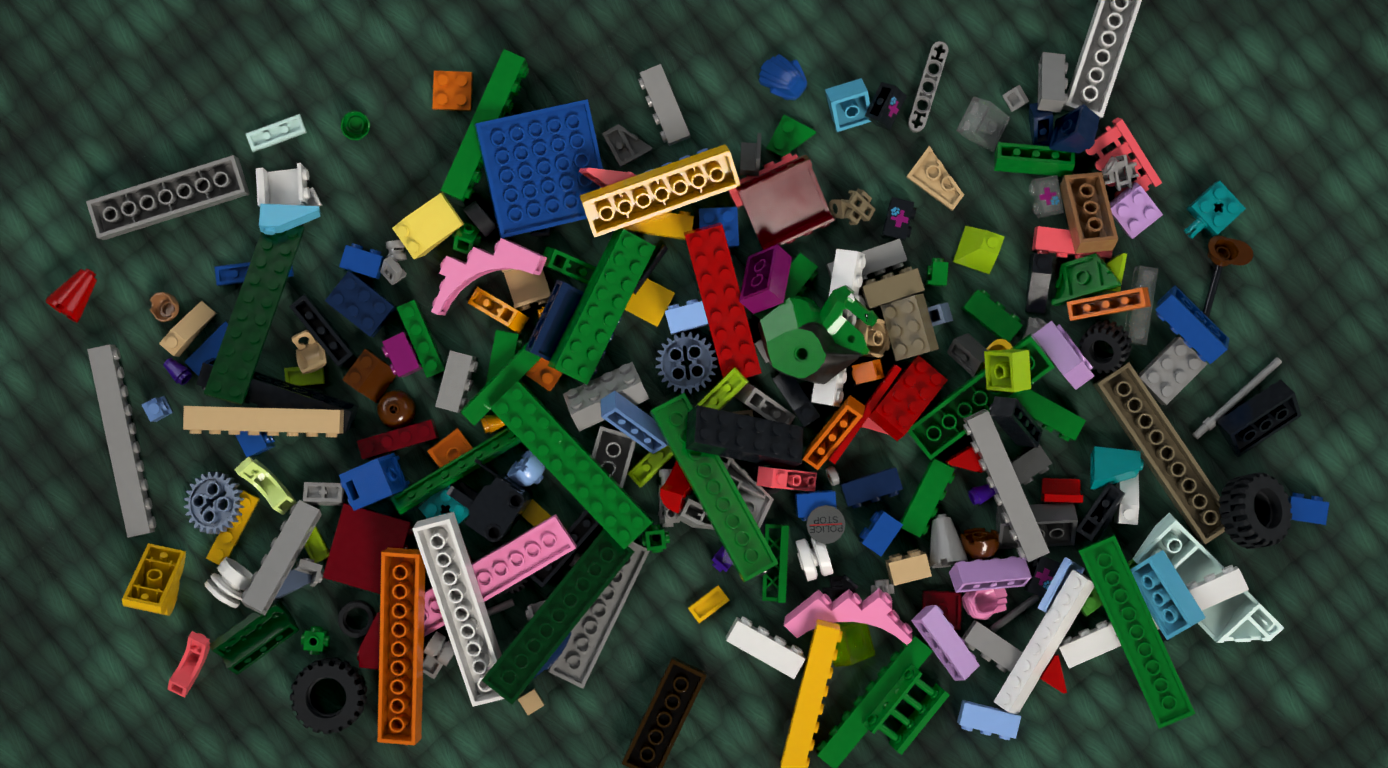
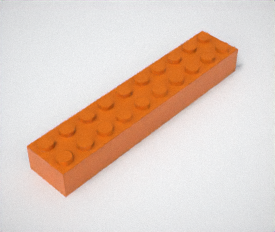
M388 547L381 552L377 742L416 745L422 738L425 565L418 549Z

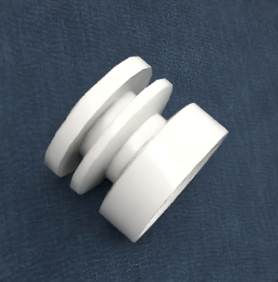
M225 557L217 567L221 575L213 573L211 579H208L204 584L219 601L230 607L237 608L240 605L239 600L242 601L241 596L243 593L241 590L249 589L253 574L235 560Z

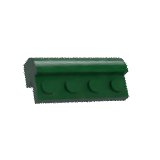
M273 601L265 616L255 611L239 624L234 625L225 634L216 638L209 646L213 652L222 657L227 669L238 675L298 632L299 628L286 607L280 601Z

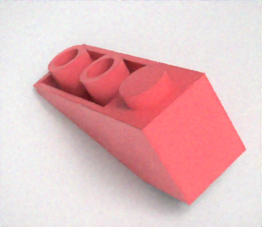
M758 466L756 486L815 492L817 472Z

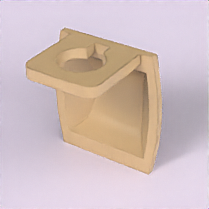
M309 330L302 331L291 337L292 342L298 348L296 350V358L302 374L313 373L326 365V352ZM301 337L309 338L306 345L298 342Z

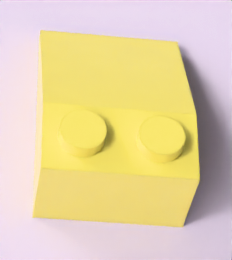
M442 192L406 216L392 229L412 258L417 259L428 254L464 225V223Z

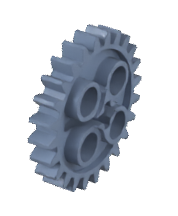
M682 332L680 338L674 334L673 341L667 338L668 345L661 344L664 351L658 350V353L662 356L656 357V360L661 362V364L656 365V368H661L662 370L658 373V375H664L662 382L669 381L668 388L674 385L675 392L678 388H681L682 394L685 389H688L691 394L692 388H695L698 392L699 385H702L704 388L706 387L705 380L708 382L712 381L709 375L716 374L712 371V368H717V365L712 364V362L716 361L717 357H712V354L716 352L715 350L709 351L712 344H704L706 338L700 341L699 334L694 338L692 337V332H689L688 337H685L684 332ZM683 346L687 348L688 360H692V363L689 364V380L686 377L685 365H681V362L684 361ZM695 346L700 349L698 357L690 355L689 350L691 347ZM673 349H678L681 352V357L677 360L672 359L670 356V352ZM694 366L702 367L703 373L700 376L693 375L692 368ZM676 368L683 370L684 375L682 378L677 379L673 376V371Z
M208 472V475L201 474V478H195L197 484H190L192 491H186L190 496L189 498H184L185 501H188V505H185L184 508L189 509L185 514L186 516H191L189 523H195L194 528H200V532H206L207 534H220V531L227 532V528H233L232 522H238L236 516L242 515L239 508H244L240 504V501H243L244 498L239 497L243 490H237L240 484L233 483L234 478H228V474H222V472ZM226 501L228 502L227 508H225Z

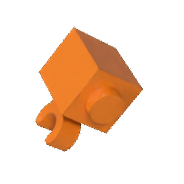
M880 359L852 365V377L856 384L885 378Z

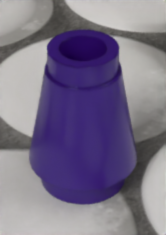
M172 358L167 359L163 364L177 384L184 385L192 377L190 369Z
M988 484L972 487L968 491L973 505H981L996 494L994 489L990 488Z

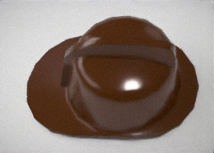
M1219 235L1209 240L1208 257L1218 266L1224 267L1230 264L1242 266L1252 261L1253 250L1243 241Z

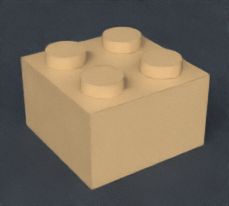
M909 550L907 555L903 556L900 553L888 556V560H885L890 583L894 586L932 576L927 555L921 550Z

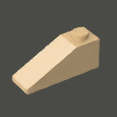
M201 301L168 332L159 344L173 356L180 357L217 313Z

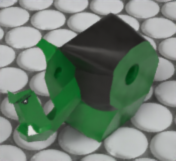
M845 285L832 291L822 309L807 297H789L784 303H781L762 318L758 323V328L766 356L774 370L815 384H826L859 357L867 355L870 351L864 340V335L842 316L843 310L848 309L869 326H873L879 318L873 310L869 311L853 296L854 291Z

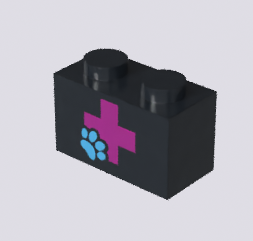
M881 82L865 117L876 126L890 130L907 95L898 87Z
M892 197L889 202L881 236L896 240L900 239L901 241H905L906 237L909 238L912 226H909L910 220L914 219L917 209L914 207L915 202Z
M1044 556L1033 560L1030 566L1032 568V578L1027 582L1024 590L1044 597L1061 563Z

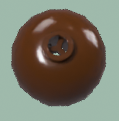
M391 391L380 399L377 405V413L380 420L386 426L403 428L413 421L416 415V404L408 393Z
M971 528L965 530L964 535L960 534V541L968 557L974 560H986L992 557L999 547V533L991 529V532H985V528Z

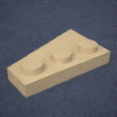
M928 146L906 178L953 211L964 194L943 167L941 161L938 160L931 147Z

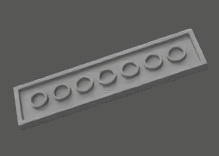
M636 542L628 546L635 551L634 554L573 628L565 649L551 666L549 673L580 688H584L650 552L647 551L646 547Z

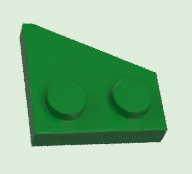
M783 115L766 150L783 157L814 136L816 131Z

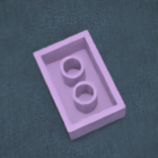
M1050 321L1033 334L1075 390L1094 377V374L1091 372L1092 365L1083 356V353L1060 324L1056 326Z

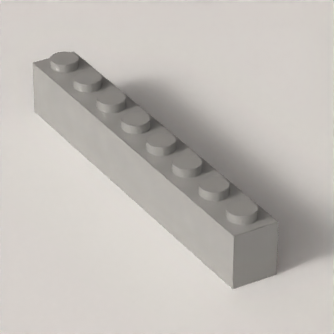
M983 409L963 418L965 422L963 428L966 434L970 435L973 440L971 442L972 449L975 453L978 452L980 460H978L979 465L983 471L986 470L988 475L986 481L989 487L993 488L996 493L994 499L997 505H1001L1003 513H1001L1002 518L1006 524L1009 523L1011 530H1009V534L1012 540L1016 541L1019 546L1016 549L1020 558L1030 562L1050 553L989 411Z

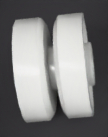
M811 537L813 548L810 549L805 538L795 541L801 569L804 570L807 581L817 579L816 566L819 567L823 576L833 574L825 544L819 543Z

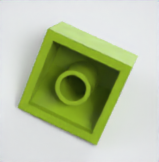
M1005 349L984 351L986 390L1019 392L1031 389L1029 350Z

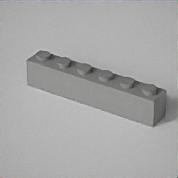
M301 500L291 507L290 517L282 523L278 538L275 537L273 539L269 554L264 555L261 561V568L253 574L249 589L246 588L241 596V602L244 606L264 616L322 515L319 509Z

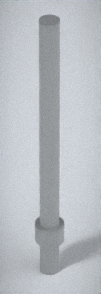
M1276 357L1213 416L1207 417L1202 422L1203 425L1192 435L1198 440L1206 431L1212 430L1218 420L1275 370L1282 361Z

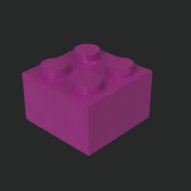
M402 332L382 341L384 345L382 347L383 353L386 358H390L392 362L390 368L394 375L406 377L423 369L408 333Z

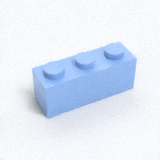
M962 700L957 723L961 725V729L972 731L974 728L980 730L981 734L991 736L994 733L998 734L1001 739L1010 740V738L1016 739L1021 716L1009 713L1006 710Z

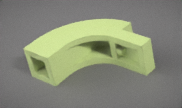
M248 457L234 469L239 476L256 487L271 507L280 514L284 515L297 503L282 482L257 459L253 460Z

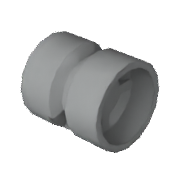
M436 631L427 644L424 653L430 657L437 656V661L447 666L455 653L451 641H445V636Z

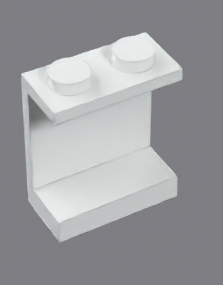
M297 163L296 169L267 172L264 168H256L258 206L260 207V204L308 205V199L311 197L310 189L307 187V180H309L308 169L301 163Z

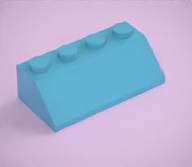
M1164 550L1130 569L1151 616L1166 640L1206 618Z

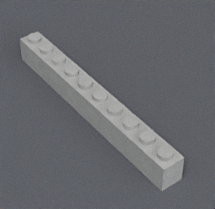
M111 344L87 349L127 538L155 532L156 520L151 514L152 501L148 498L146 491L148 490V482L143 477L144 464L139 458L140 445L135 439L136 426L131 420L132 408L127 402L128 389L123 383L124 370L119 364L120 351L116 348V345Z

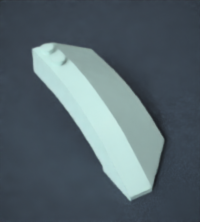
M1170 513L1155 525L1132 558L1137 564H1140L1149 557L1164 550L1185 585L1193 581L1201 582L1205 576L1212 573L1217 575L1225 568ZM1249 591L1202 610L1206 618L1198 622L1216 643H1224V641L1251 642V640L1271 641L1284 629Z

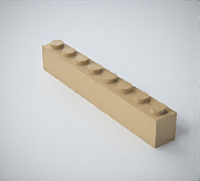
M184 406L183 430H190L189 434H202V430H209V434H221V431H228V435H240V431H248V435H260V432H267V436H279V432H287V436H299V433H306V437H318V433H326V437H337L338 434L343 433L344 410Z

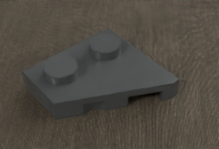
M619 124L602 133L620 168L653 150L650 145H647Z

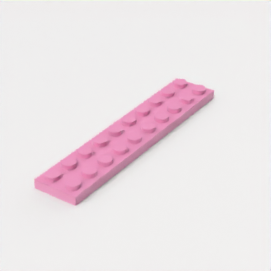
M556 514L472 563L484 602L576 549L577 545ZM432 587L425 591L424 637L445 625Z

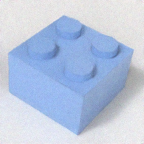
M698 299L687 301L685 306L679 307V304L668 306L665 314L671 335L708 325L702 301L698 302Z

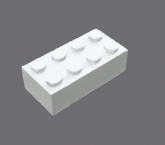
M744 616L741 619L736 617L726 635V641L795 679L805 661L802 649L793 644L791 647L786 645V640L777 635L775 637L770 636L769 631L761 626H758V628L754 627L752 621Z

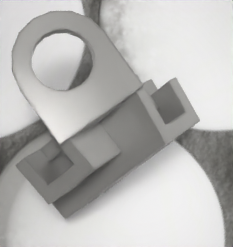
M1127 155L1111 156L1104 169H1102L1105 185L1115 182V187L1118 191L1125 187L1131 189V178L1139 177V174L1135 172L1136 162L1128 163Z

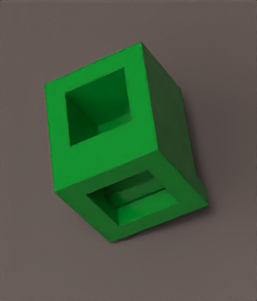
M932 258L931 266L927 267V277H930V280L926 281V285L947 286L949 262H944L942 258Z

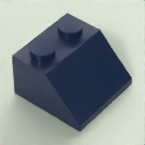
M1083 104L1056 119L1049 148L1051 150L1081 153L1086 149H1090L1095 143L1100 117Z

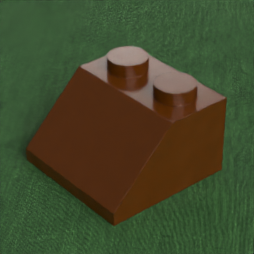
M365 349L342 380L377 403L397 374H393L388 363L369 349Z

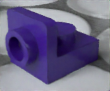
M724 546L711 558L714 562L712 566L719 572L722 570L727 572L733 564Z

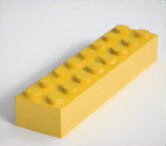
M726 144L585 193L579 197L595 238L741 185L731 152Z

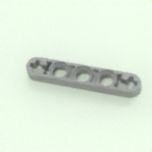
M935 42L930 49L908 120V128L912 132H920L926 125L948 54V46L944 42ZM941 46L944 53L940 54L938 60H931V57L935 59L937 54L934 48L937 49ZM936 64L939 67L938 73H930L928 70L929 65ZM925 82L932 83L933 90L931 92L923 90ZM920 100L926 101L927 109H918L917 102ZM918 114H925V117L921 116L919 120L922 126L914 128L912 121L916 120Z

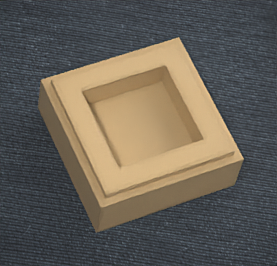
M535 688L518 698L527 715L545 705Z

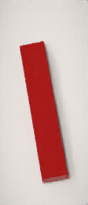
M893 365L885 378H883L865 404L863 416L829 456V461L836 464L902 368L897 365Z

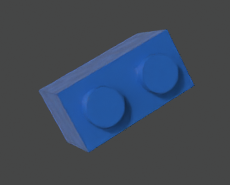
M354 243L351 246L346 245L339 267L379 279L380 270L385 257L381 256L382 252L370 249V252L362 250L363 246Z
M1292 493V496H1289L1288 501L1292 507L1290 508V513H1292L1291 520L1326 525L1329 502L1323 501V497L1311 496V499H1306L1304 494Z

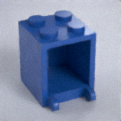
M392 453L379 457L339 475L341 486L346 491L348 503L353 508V511L408 488L410 482L405 480L397 461L400 459L399 455L395 456Z

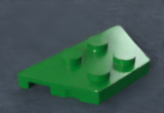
M1094 253L1061 264L1059 279L1055 286L1057 292L1051 304L1058 306L1069 301L1121 286V282L1099 254Z

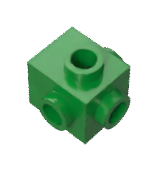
M463 222L464 225L453 233V250L468 254L473 247L479 246L482 236L479 235L480 230L477 226Z
M660 524L650 525L649 529L645 530V534H642L643 546H647V551L652 550V553L663 552V549L667 548V543H670L669 531L665 532V527H660ZM658 534L660 539L658 541L653 540V535Z
M311 626V628L307 629L301 636V645H304L303 650H307L309 654L319 655L320 652L325 651L330 644L328 630H322L323 627ZM312 638L317 640L316 644H312Z

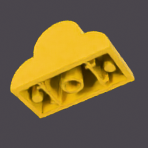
M148 543L122 598L123 606L170 616L177 601L186 551Z

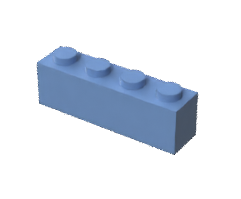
M613 391L600 400L601 417L652 454L668 445L655 420L618 392Z

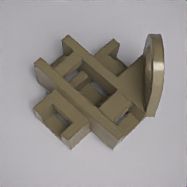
M857 189V191L849 190L848 193L851 195L849 200L834 199L829 202L828 208L834 218H849L850 225H857L860 219L869 221L876 210L870 204L872 198L861 189ZM833 204L837 205V214L833 211Z

